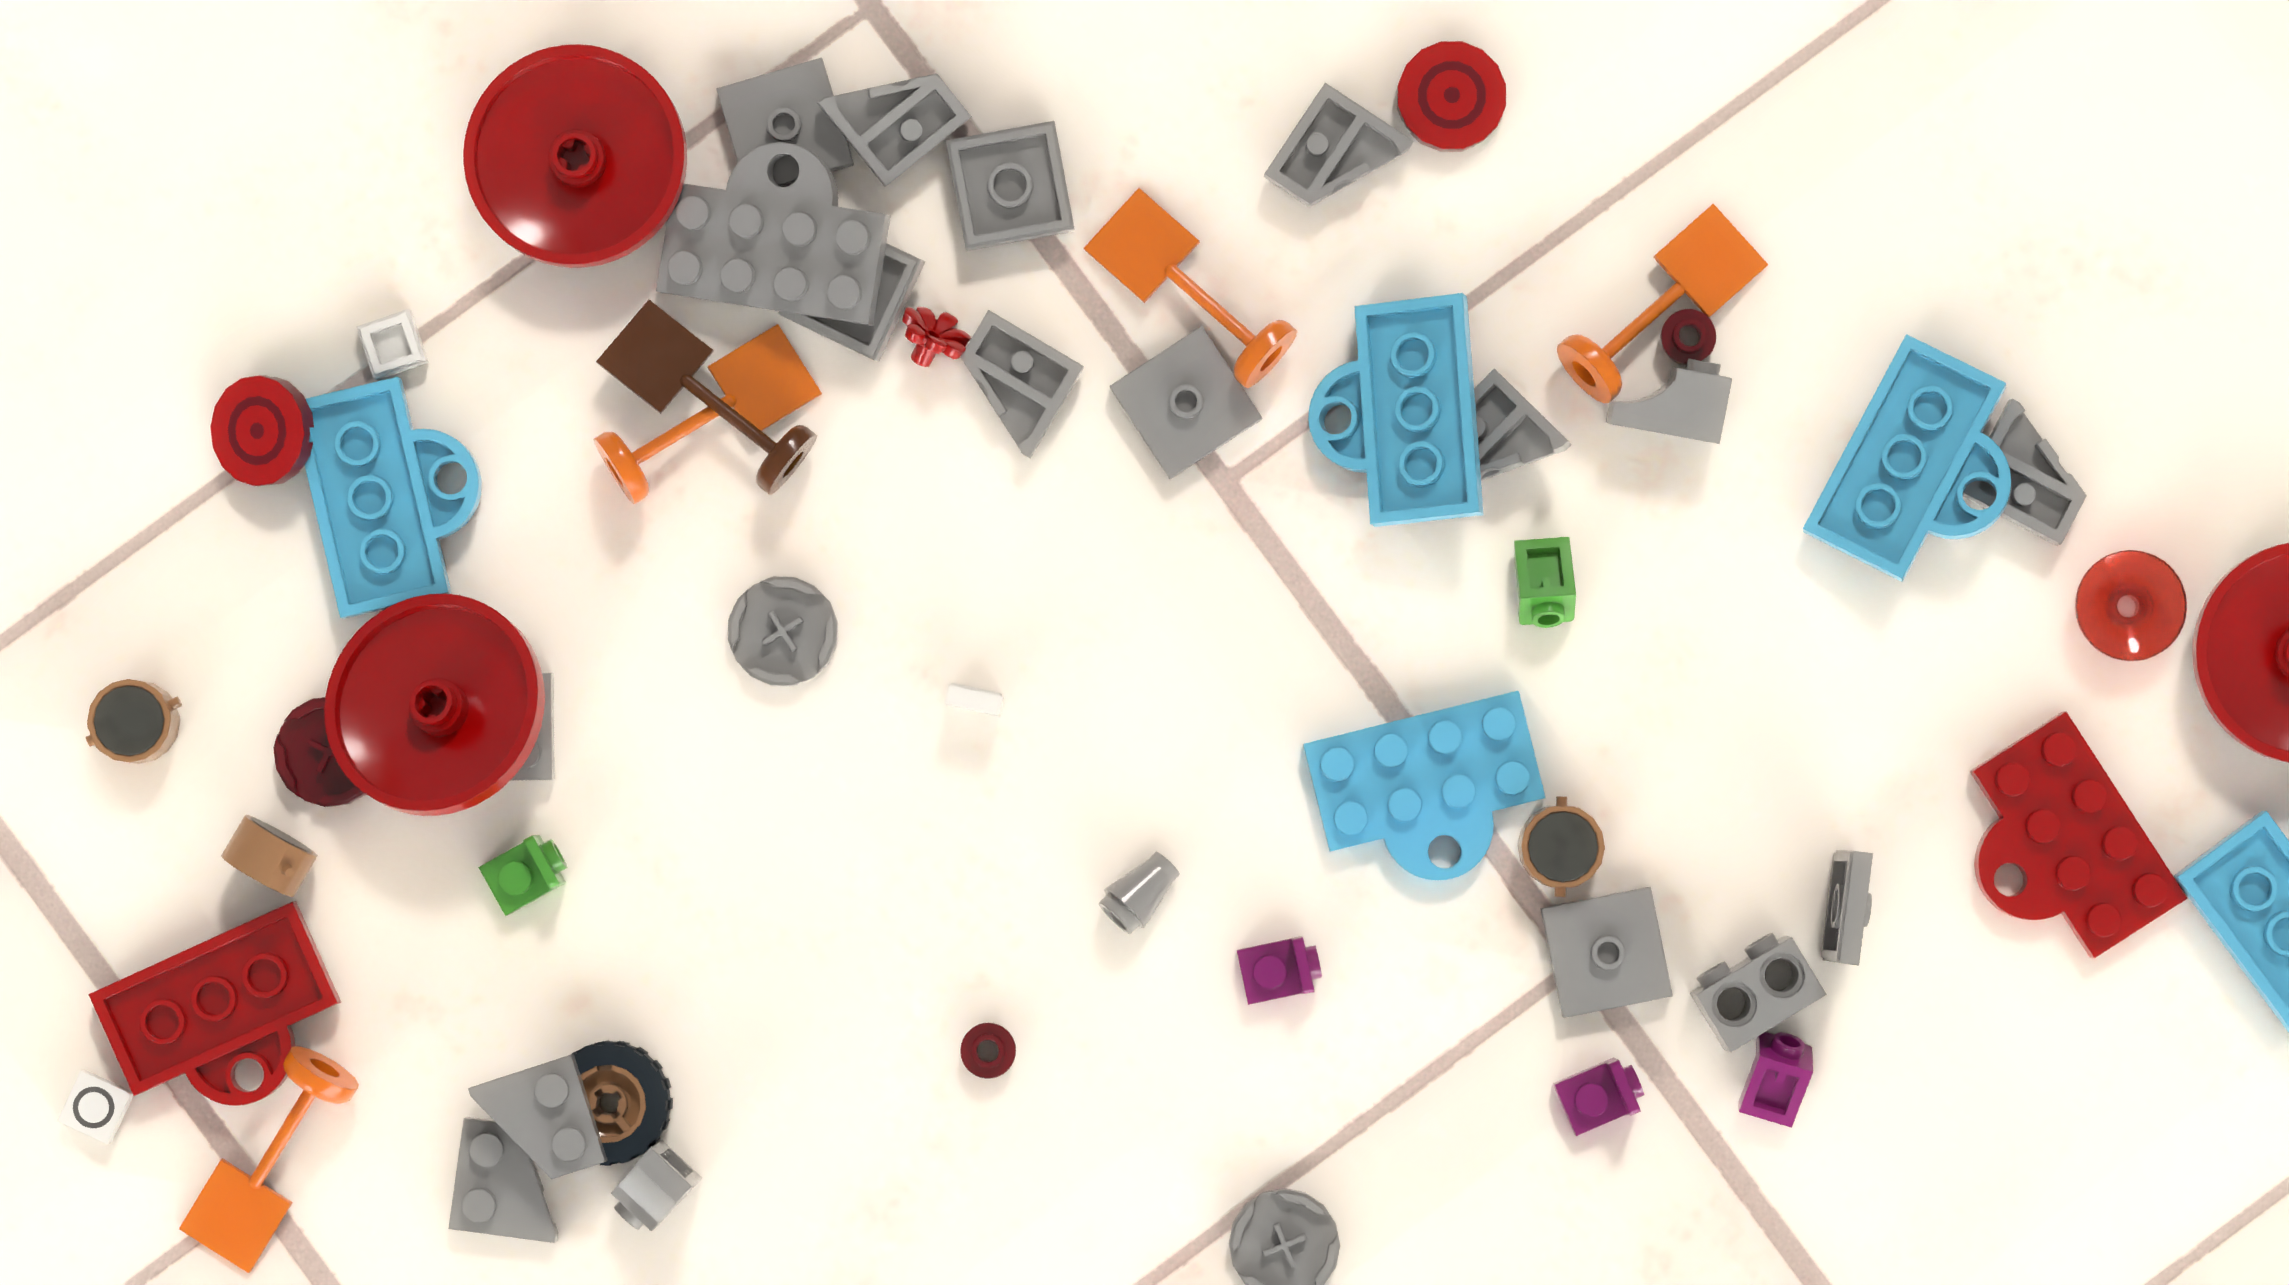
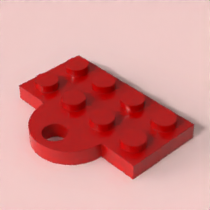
M2067 711L2059 713L1969 771L1999 816V819L1987 828L1978 843L1974 860L1975 875L1983 895L1996 909L2004 914L2024 920H2044L2062 914L2088 956L2096 958L2188 899ZM2006 863L2017 866L2023 876V884L2020 890L2011 896L2001 894L1994 884V875L1997 869Z
M296 901L281 906L88 994L133 1096L186 1074L193 1087L203 1096L214 1102L232 1106L251 1104L274 1093L288 1077L283 1064L291 1047L296 1046L291 1025L341 1003ZM246 1058L257 1061L264 1071L262 1084L253 1091L243 1089L235 1079V1069L238 1063Z

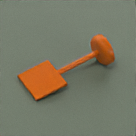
M1138 188L1083 249L1144 303L1167 278L1171 279L1246 346L1235 363L1233 373L1235 379L1245 388L1252 387L1264 378L1285 355L1297 336V330L1286 321L1276 320L1268 324L1255 336L1183 273L1178 266L1200 241Z
M1714 204L1653 256L1676 282L1603 348L1591 339L1579 334L1568 336L1558 344V357L1565 370L1595 400L1604 404L1610 403L1619 395L1622 388V379L1619 370L1611 358L1684 293L1705 315L1711 317L1768 266V263Z
M778 324L707 366L725 395L721 400L761 431L822 395V392ZM706 407L632 453L624 441L614 432H604L593 440L603 461L632 504H636L649 493L647 479L639 464L719 415L710 407Z
M300 1046L291 1047L285 1058L283 1067L286 1074L303 1091L251 1176L222 1158L179 1227V1230L247 1273H250L293 1203L264 1185L263 1182L314 1098L317 1097L335 1104L346 1103L352 1099L359 1086L355 1077L341 1065L323 1054Z

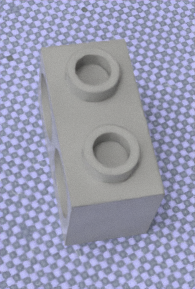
M1773 932L1767 934L1744 949L1748 955V958L1731 968L1728 967L1725 961L1721 962L1696 978L1701 986L1690 992V995L1725 1051L1733 1052L1827 995L1792 937L1783 936L1777 940ZM1782 958L1788 962L1792 969V979L1787 987L1775 991L1767 984L1765 971L1772 961ZM1735 987L1743 994L1745 1006L1742 1013L1736 1018L1725 1019L1718 1011V997L1724 990Z

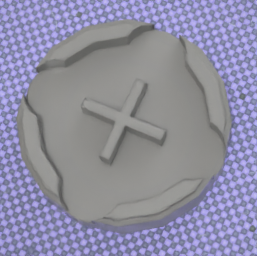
M773 576L754 584L737 599L728 619V642L736 661L751 677L771 686H795L813 679L829 664L838 644V620L831 602L817 587L796 577Z
M1281 1188L1262 1192L1243 1206L1233 1221L1229 1248L1233 1267L1245 1285H1324L1336 1268L1340 1241L1336 1223L1324 1204L1306 1192Z

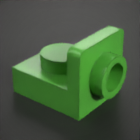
M1557 537L1514 541L1513 552L1519 597V624H1534L1537 627L1550 628L1558 626L1563 622L1573 621L1575 617L1576 588L1570 538Z
M531 835L524 839L523 843L478 868L504 915L508 916L564 885L566 881L561 871L568 867L552 839L544 843L540 835Z

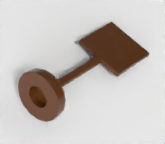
M648 300L597 359L596 363L660 414L683 387L768 453L757 472L756 482L761 489L772 495L791 477L803 462L818 435L808 427L798 425L790 429L776 443L693 378L694 374L711 356L714 350L651 300Z

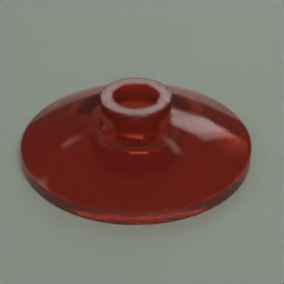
M2119 551L2099 559L2082 577L2075 596V615L2082 634L2099 652L2117 660L2140 661L2162 653L2176 640L2186 619L2187 599L2179 576L2164 560L2144 551ZM2123 596L2130 597L2135 603V612L2130 617H2124L2118 611L2117 604Z

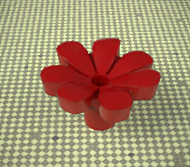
M911 307L905 308L902 322L907 326L905 337L910 342L916 344L910 356L914 363L922 367H929L936 354L942 352L952 359H958L965 352V346L970 341L971 336L963 330L954 329L958 323L956 317L950 313L943 312L938 319H935L934 313L926 307H917L916 310Z

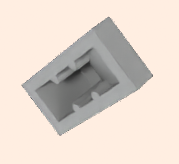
M1688 359L1686 369L1672 367L1670 379L1656 392L1637 400L1611 401L1608 407L1606 422L1618 426L1720 444L1732 378L1719 375L1721 364Z
M662 1140L650 1147L636 1162L626 1177L611 1192L619 1201L614 1206V1209L635 1229L639 1230L644 1224L650 1231H653L699 1183L702 1177Z

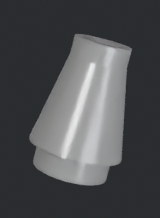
M1155 852L1146 862L1104 889L1106 896L1098 904L1103 912L1119 928L1131 934L1138 926L1145 928L1169 887L1180 873L1166 857L1159 852Z

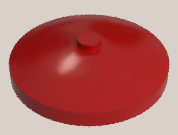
M581 44L560 45L533 52L519 59L502 71L488 85L474 107L468 122L464 139L463 166L466 183L475 207L488 226L504 242L525 256L545 264L569 268L592 267L629 255L649 241L662 228L673 212L683 189L687 169V143L681 118L675 105L658 81L642 66L626 56L606 48Z
M2289 543L2261 550L2245 558L2219 580L2206 598L2195 626L2192 649L2196 683L2205 705L2216 722L2226 733L2249 750L2264 757L2289 763Z
M428 594L416 596L391 605L376 614L353 635L342 650L332 670L325 696L324 716L327 739L331 751L344 774L356 787L374 800L396 811L412 815L439 816L466 810L490 798L501 790L522 768L532 752L542 726L545 707L544 680L537 656L528 640L512 622L497 610L485 603L461 595Z

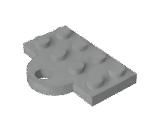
M776 142L765 144L747 153L736 164L727 182L726 190L690 184L683 185L679 200L667 219L656 292L873 326L891 216L883 213L838 207V190L834 176L819 156L808 149L791 143ZM792 156L799 165L798 178L793 184L787 187H780L773 177L774 165L782 157Z

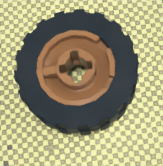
M601 1041L572 1053L575 1056L608 1161L600 1163V1165L605 1166L629 1162L654 1146L660 1140L663 1131L667 1129L670 1121V1110L673 1109V1098L670 1097L669 1090L671 1084L669 1078L664 1076L661 1064L658 1060H653L648 1055L649 1052L643 1048L634 1047L624 1041ZM604 1093H617L621 1099L618 1100L616 1112L607 1113L601 1109L600 1098Z

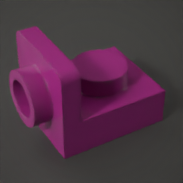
M1302 936L1236 950L1248 1005L1315 992L1312 980L1322 978L1316 945L1305 947Z
M1764 1032L1756 1039V1056L1738 1101V1111L1792 1128L1813 1074L1812 1047L1805 1044L1797 1036L1785 1032L1775 1034Z
M1614 1057L1553 1083L1576 1136L1627 1114L1632 1116L1641 1112L1636 1099L1645 1095L1633 1066L1629 1065L1623 1068L1620 1061Z

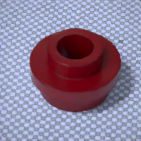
M1695 309L1679 310L1673 313L1663 324L1660 334L1661 345L1667 356L1677 363L1687 365L1688 359L1703 361L1711 354L1715 347L1716 329L1711 319L1701 311ZM1690 326L1696 329L1699 334L1698 343L1694 346L1684 345L1679 338L1681 328Z
M981 1023L971 1028L964 1036L960 1048L961 1059L964 1066L973 1075L985 1079L996 1078L1003 1075L1012 1066L1016 1056V1044L1010 1032L1003 1026L995 1023ZM991 1040L997 1044L999 1054L995 1060L988 1062L978 1056L977 1048L982 1041Z

